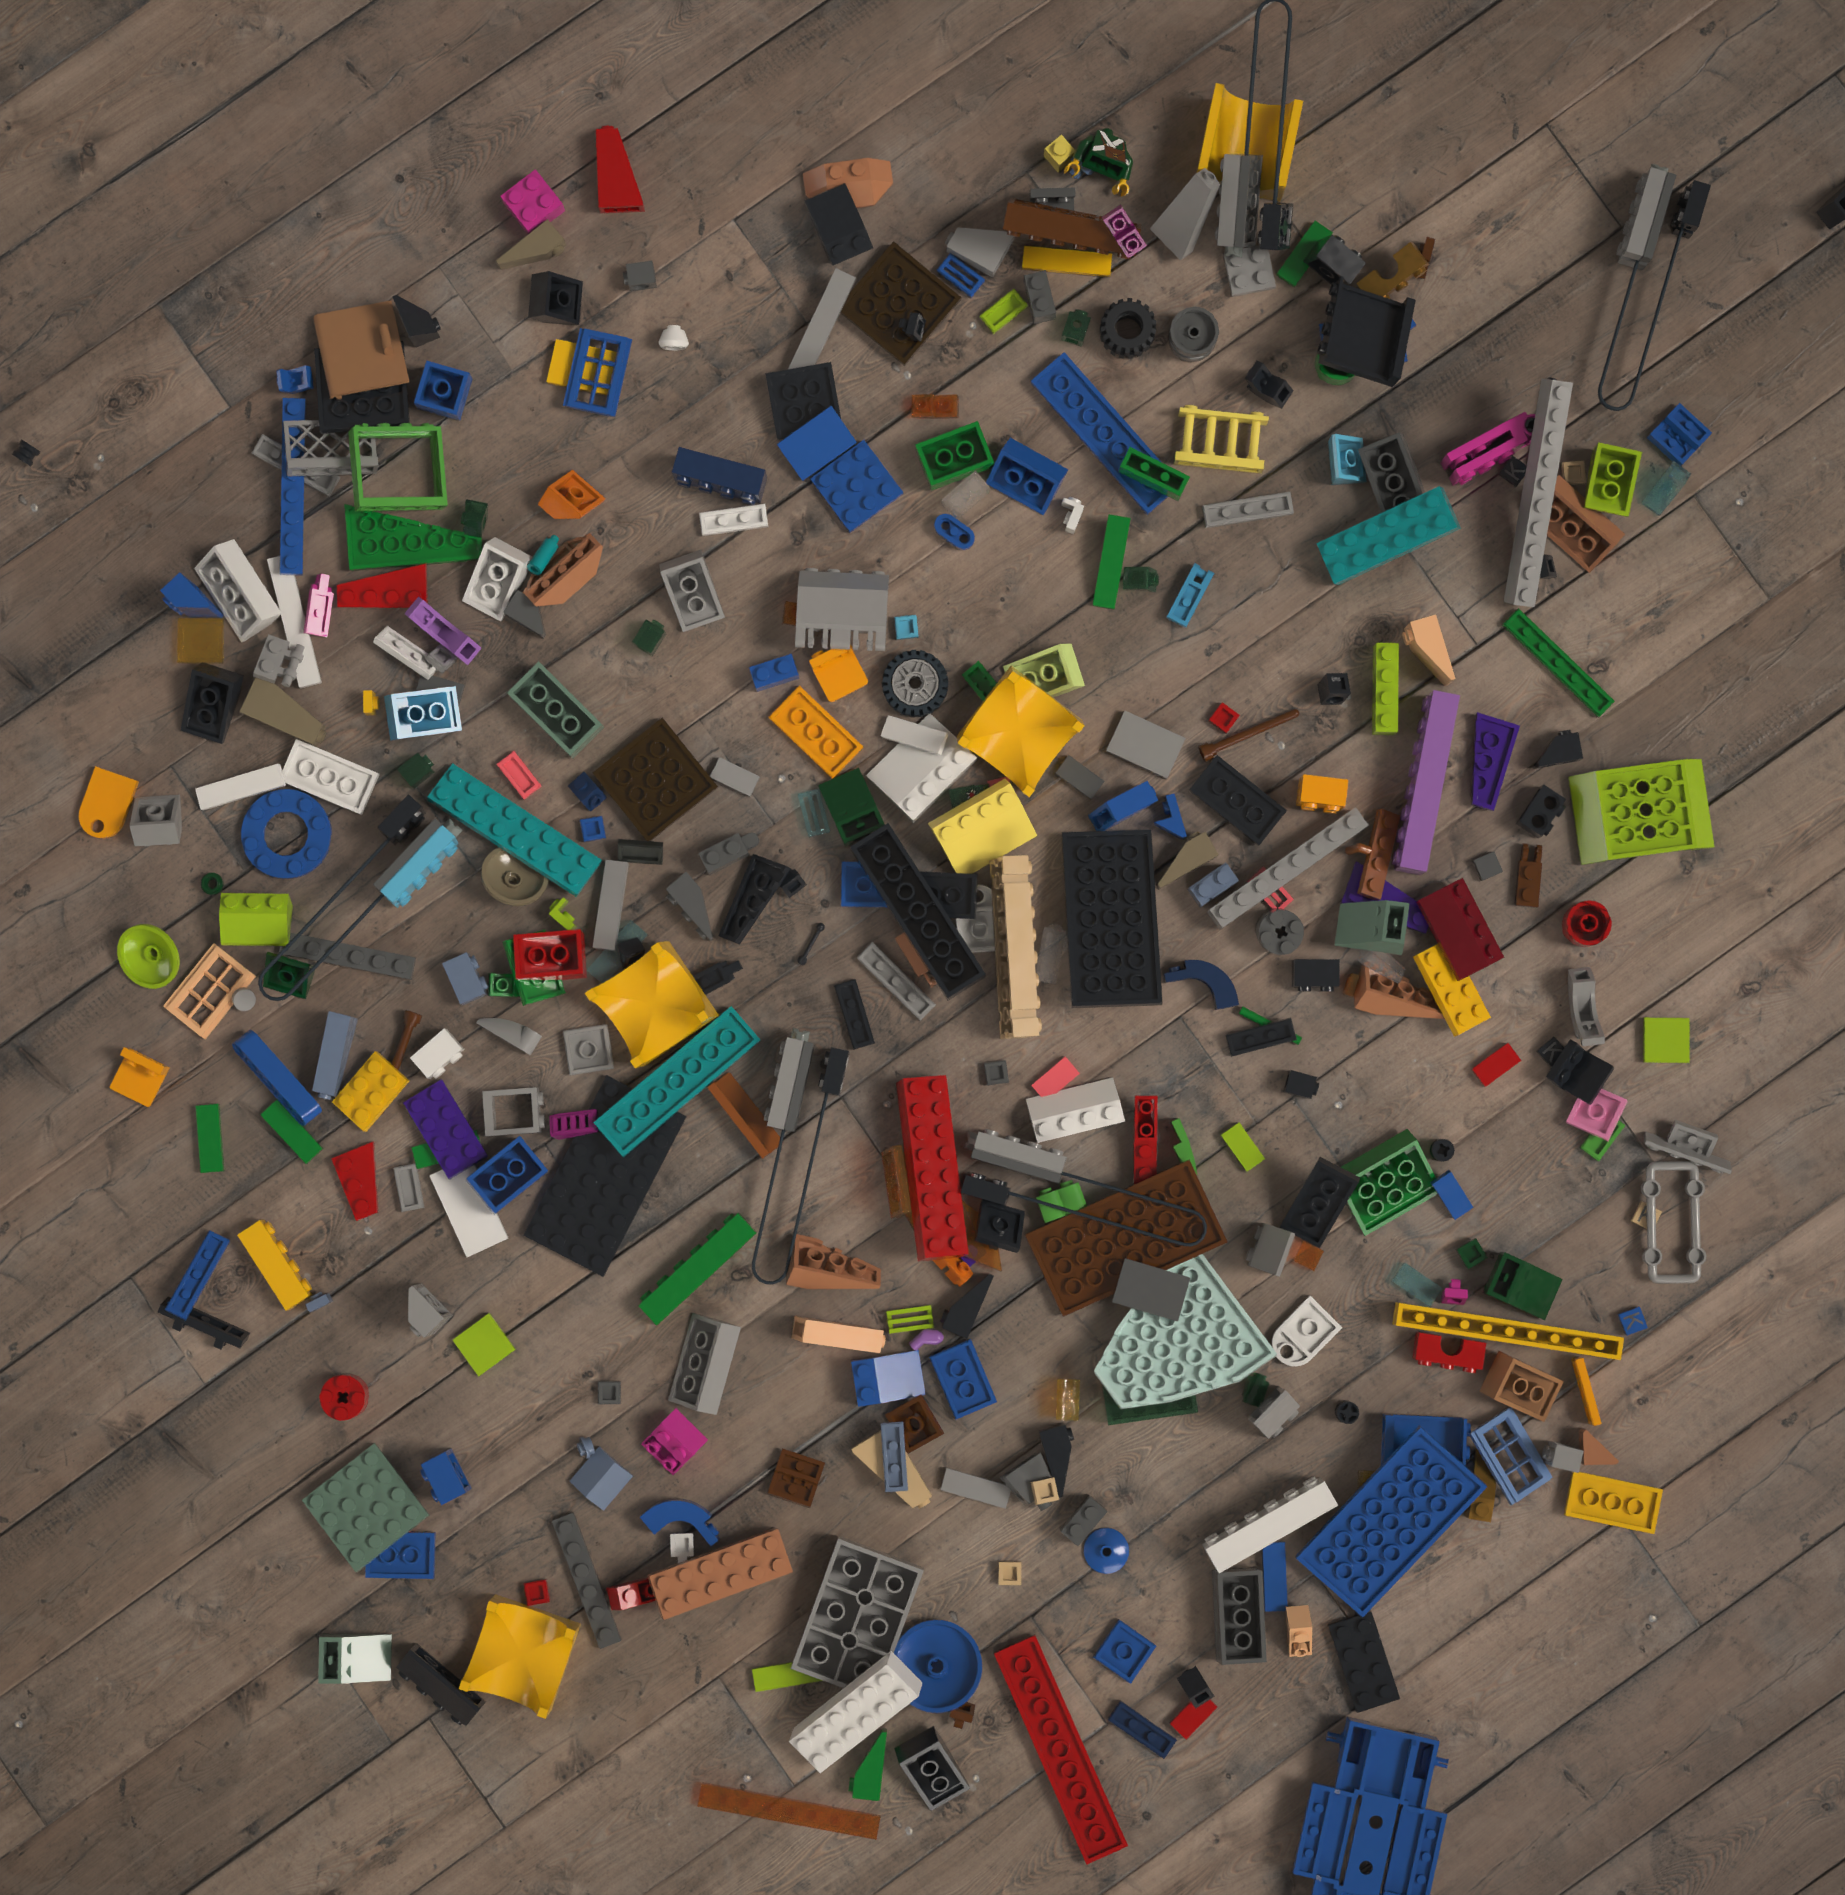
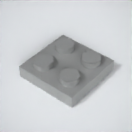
M1260 245L1243 248L1242 258L1235 257L1234 255L1225 256V252L1223 253L1232 297L1276 288L1269 250L1260 249Z

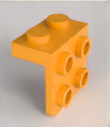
M851 644L850 650L830 649L825 653L821 650L811 656L812 659L809 660V664L829 702H835L868 684V679L853 652Z

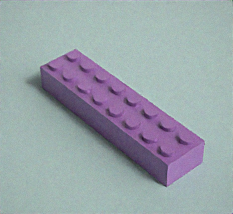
M1433 690L1422 700L1421 711L1424 712V715L1419 720L1416 731L1420 736L1418 741L1414 743L1412 755H1416L1413 764H1410L1408 777L1412 778L1411 783L1405 789L1404 799H1407V804L1405 808H1402L1400 815L1403 825L1401 829H1398L1396 842L1399 843L1397 851H1394L1392 857L1395 871L1422 875L1427 872L1460 695Z

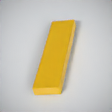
M1024 246L1022 270H1046V272L1110 277L1112 254L1108 253V255L1088 251Z

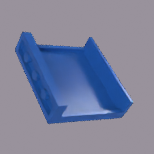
M1383 1414L1381 1465L1420 1425L1466 1466V1459L1470 1458V1446H1466L1467 1437H1470L1469 1433H1471V1424L1467 1423L1466 1418Z

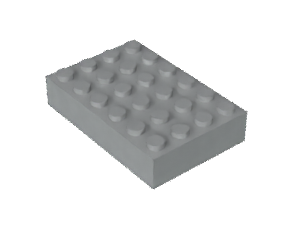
M839 1536L791 1669L845 1688L890 1651L894 1653L924 1567Z

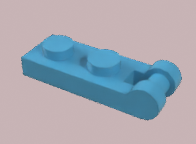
M1194 563L1166 617L1185 628L1214 575V572L1210 570L1207 572L1196 563ZM1195 576L1203 579L1202 584L1193 581Z

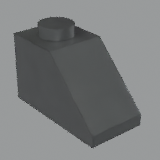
M517 590L503 613L544 639L546 632L540 607L535 606L524 593Z

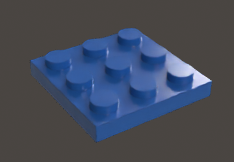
M862 440L810 478L849 533L904 494L865 440Z

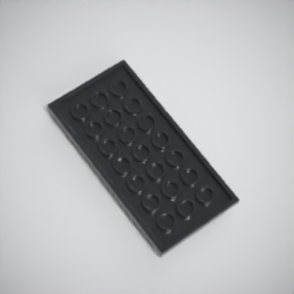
M1151 830L1062 832L1071 1008L1162 1005Z
M607 1075L589 1110L596 1109L597 1118H599L633 1088ZM676 1112L625 1157L620 1155L599 1129L595 1133L574 1137L523 1236L604 1277L687 1116ZM585 1117L586 1127H589L588 1117Z

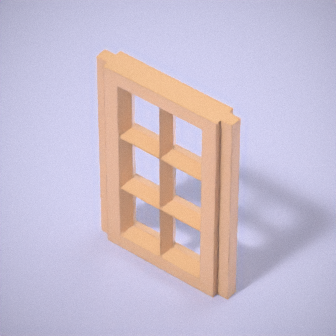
M213 943L163 1007L206 1040L234 1005L232 1002L233 993L239 988H247L256 976L222 948ZM220 957L228 966L218 978H215L208 970L217 958ZM233 968L241 976L229 989L220 981ZM205 975L214 983L201 997L193 988ZM218 985L226 992V995L214 1007L206 999ZM190 993L199 1002L187 1015L178 1007ZM204 1004L212 1012L202 1025H199L192 1019V1016Z

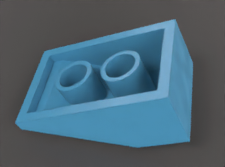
M456 686L384 696L390 741L462 731Z

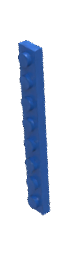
M283 398L280 575L303 576L304 476H287L283 421L305 420V399ZM298 427L289 428V434L296 440L304 433ZM305 437L300 441V443H301L304 447H305ZM297 446L291 451V458H301L304 455V451Z

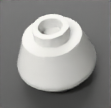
M678 325L667 326V329L663 330L659 339V345L664 350H684L689 345L685 331Z

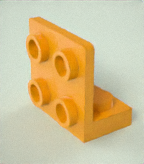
M124 1047L120 1054L124 1059L110 1085V1089L146 1107H150L170 1067L138 1051Z

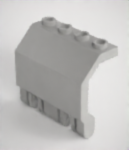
M805 568V571H800L795 647L805 648L806 629H808V648H813L815 640L814 631L823 632L822 648L828 649V633L831 631L830 649L850 650L851 632H853V650H858L859 633L868 634L866 647L867 651H872L873 633H876L875 651H885L889 575H885V572L882 571L863 574L860 570L840 573L838 569L818 572L816 568Z

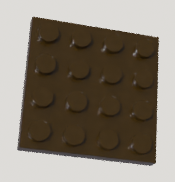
M893 241L849 293L840 313L905 366L961 301L962 297ZM912 312L919 313L926 320L921 342L913 341L905 334L906 332L902 331L903 328L898 327L900 318L909 320L910 313Z
M663 717L593 772L594 776L646 841L655 839L718 789L715 782Z

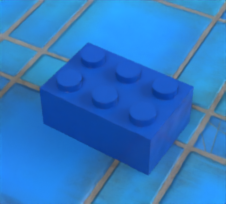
M519 1136L466 1178V1181L495 1215L544 1176L548 1170L521 1136Z

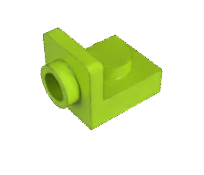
M564 897L561 900L556 899L549 908L551 910L549 915L566 930H574L577 927L573 923L575 918L566 911L563 914L560 912L568 901Z

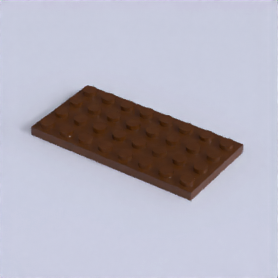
M1190 1159L1124 1190L1199 1212L1206 1221L1207 1232L1204 1239L1197 1245L1191 1247L1178 1245L1073 1213L1025 1234L1063 1317L1115 1294L1125 1258L1168 1270L1228 1242ZM1119 1191L1078 1210L1081 1213L1184 1243L1197 1241L1201 1237L1204 1227L1202 1220L1193 1213Z

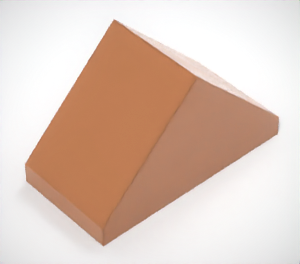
M1581 1428L1579 1430V1449L1584 1451L1581 1464L1616 1465L1619 1462L1586 1429Z

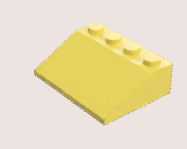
M1006 779L999 781L928 823L955 873L973 874L990 864V860L1004 856L1037 836L1017 794Z

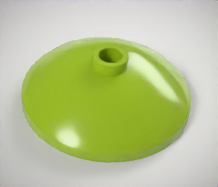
M137 924L127 929L119 939L117 946L118 960L124 973L133 982L145 988L157 989L166 986L176 977L180 965L179 953L173 940L163 930L150 924Z

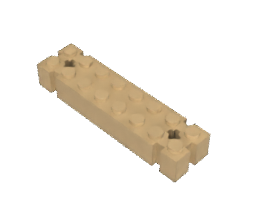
M1028 855L1001 856L989 861L990 879H992L993 885L991 891L998 1011L1001 1017V1021H999L1000 1039L1039 1036L1042 1023L1041 1019L1036 1016V1009L1040 1008V997L1037 996L1039 976L1035 971L1038 956L1037 952L1034 951L1036 930L1033 928L1032 919L1035 917L1034 906H1031L1033 885L1028 882V874L1032 873V863L1029 861Z

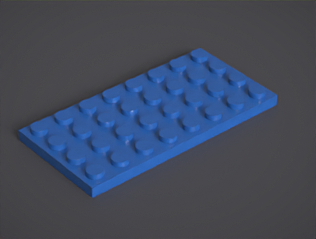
M1419 1425L1295 1557L1360 1616L1364 1617L1487 1488V1485Z

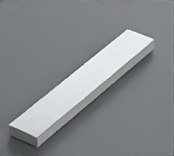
M280 556L269 558L267 562L279 609L282 613L281 617L287 641L290 642L289 649L294 651L296 644L305 647L303 660L296 669L299 688L320 684L322 681L310 634L303 633L306 617L295 575H280Z

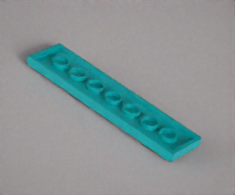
M453 763L427 796V801L575 897L579 895L602 862L600 858Z
M732 1006L729 1007L593 1123L620 1155L625 1157L761 1041L760 1038Z

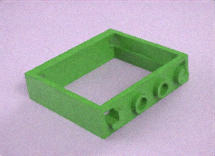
M363 423L362 425H355V427L350 429L348 435L355 511L443 510L448 506L441 426H434V424L423 423L421 426H412L411 423H402L399 426L390 427L389 423L377 424V427H368V424ZM359 438H430L435 497L363 498Z

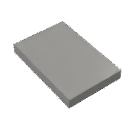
M1124 711L1106 752L1167 779L1186 738Z

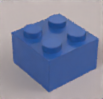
M426 360L414 404L417 409L460 421L473 378L469 372Z
M452 1448L421 1464L423 1468L420 1470L422 1477L426 1482H430L433 1488L430 1490L432 1497L436 1502L439 1501L441 1505L472 1489Z

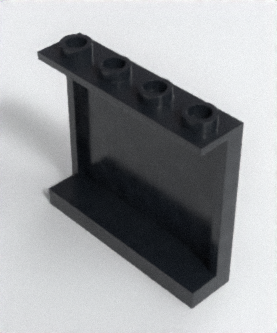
M1341 275L1336 282L1331 284L1329 289L1331 300L1325 309L1327 320L1321 329L1323 340L1319 343L1317 354H1320L1318 363L1393 387L1401 379L1416 300L1407 297L1403 303L1343 284L1344 276Z

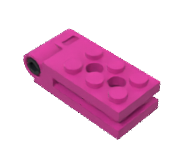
M1523 412L1447 453L1440 464L1444 470L1450 467L1454 470L1449 477L1452 485L1457 483L1460 485L1466 484L1472 480L1476 473L1479 472L1482 475L1488 472L1496 462L1499 465L1511 459L1515 452L1530 445L1535 414L1527 415L1526 412ZM1503 439V444L1483 454L1487 447ZM1470 457L1471 461L1464 464L1463 462Z

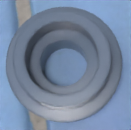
M579 1437L580 1442L577 1443L580 1456L584 1455L588 1459L590 1455L595 1454L590 1437Z

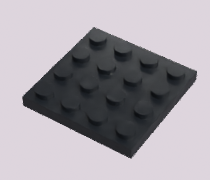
M401 341V346H402L403 355H404V359H405L404 342ZM314 348L319 429L321 434L347 432L352 427H355V425H362L363 423L368 424V427H377V424L389 423L390 427L399 426L402 423H410L407 383L342 395V399H337L336 397L330 399L320 348Z

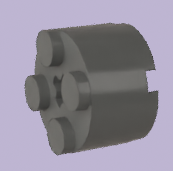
M1282 908L1265 912L1256 923L1255 931L1260 945L1277 955L1292 953L1299 947L1304 936V927L1301 920L1294 913ZM1282 927L1284 933L1277 937L1278 934L1275 932V929Z

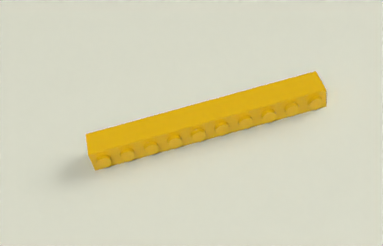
M1395 1302L1392 1322L1396 1326L1621 1360L1624 1337L1399 1302Z

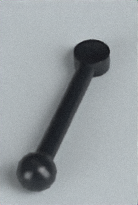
M823 923L817 924V930L805 952L798 957L797 962L800 965L806 964L807 955L820 932L825 929Z

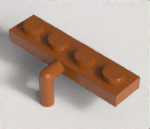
M1382 808L1378 809L1369 846L1357 843L1345 848L1347 855L1358 852L1366 854L1357 894L1375 901L1381 900L1400 815Z

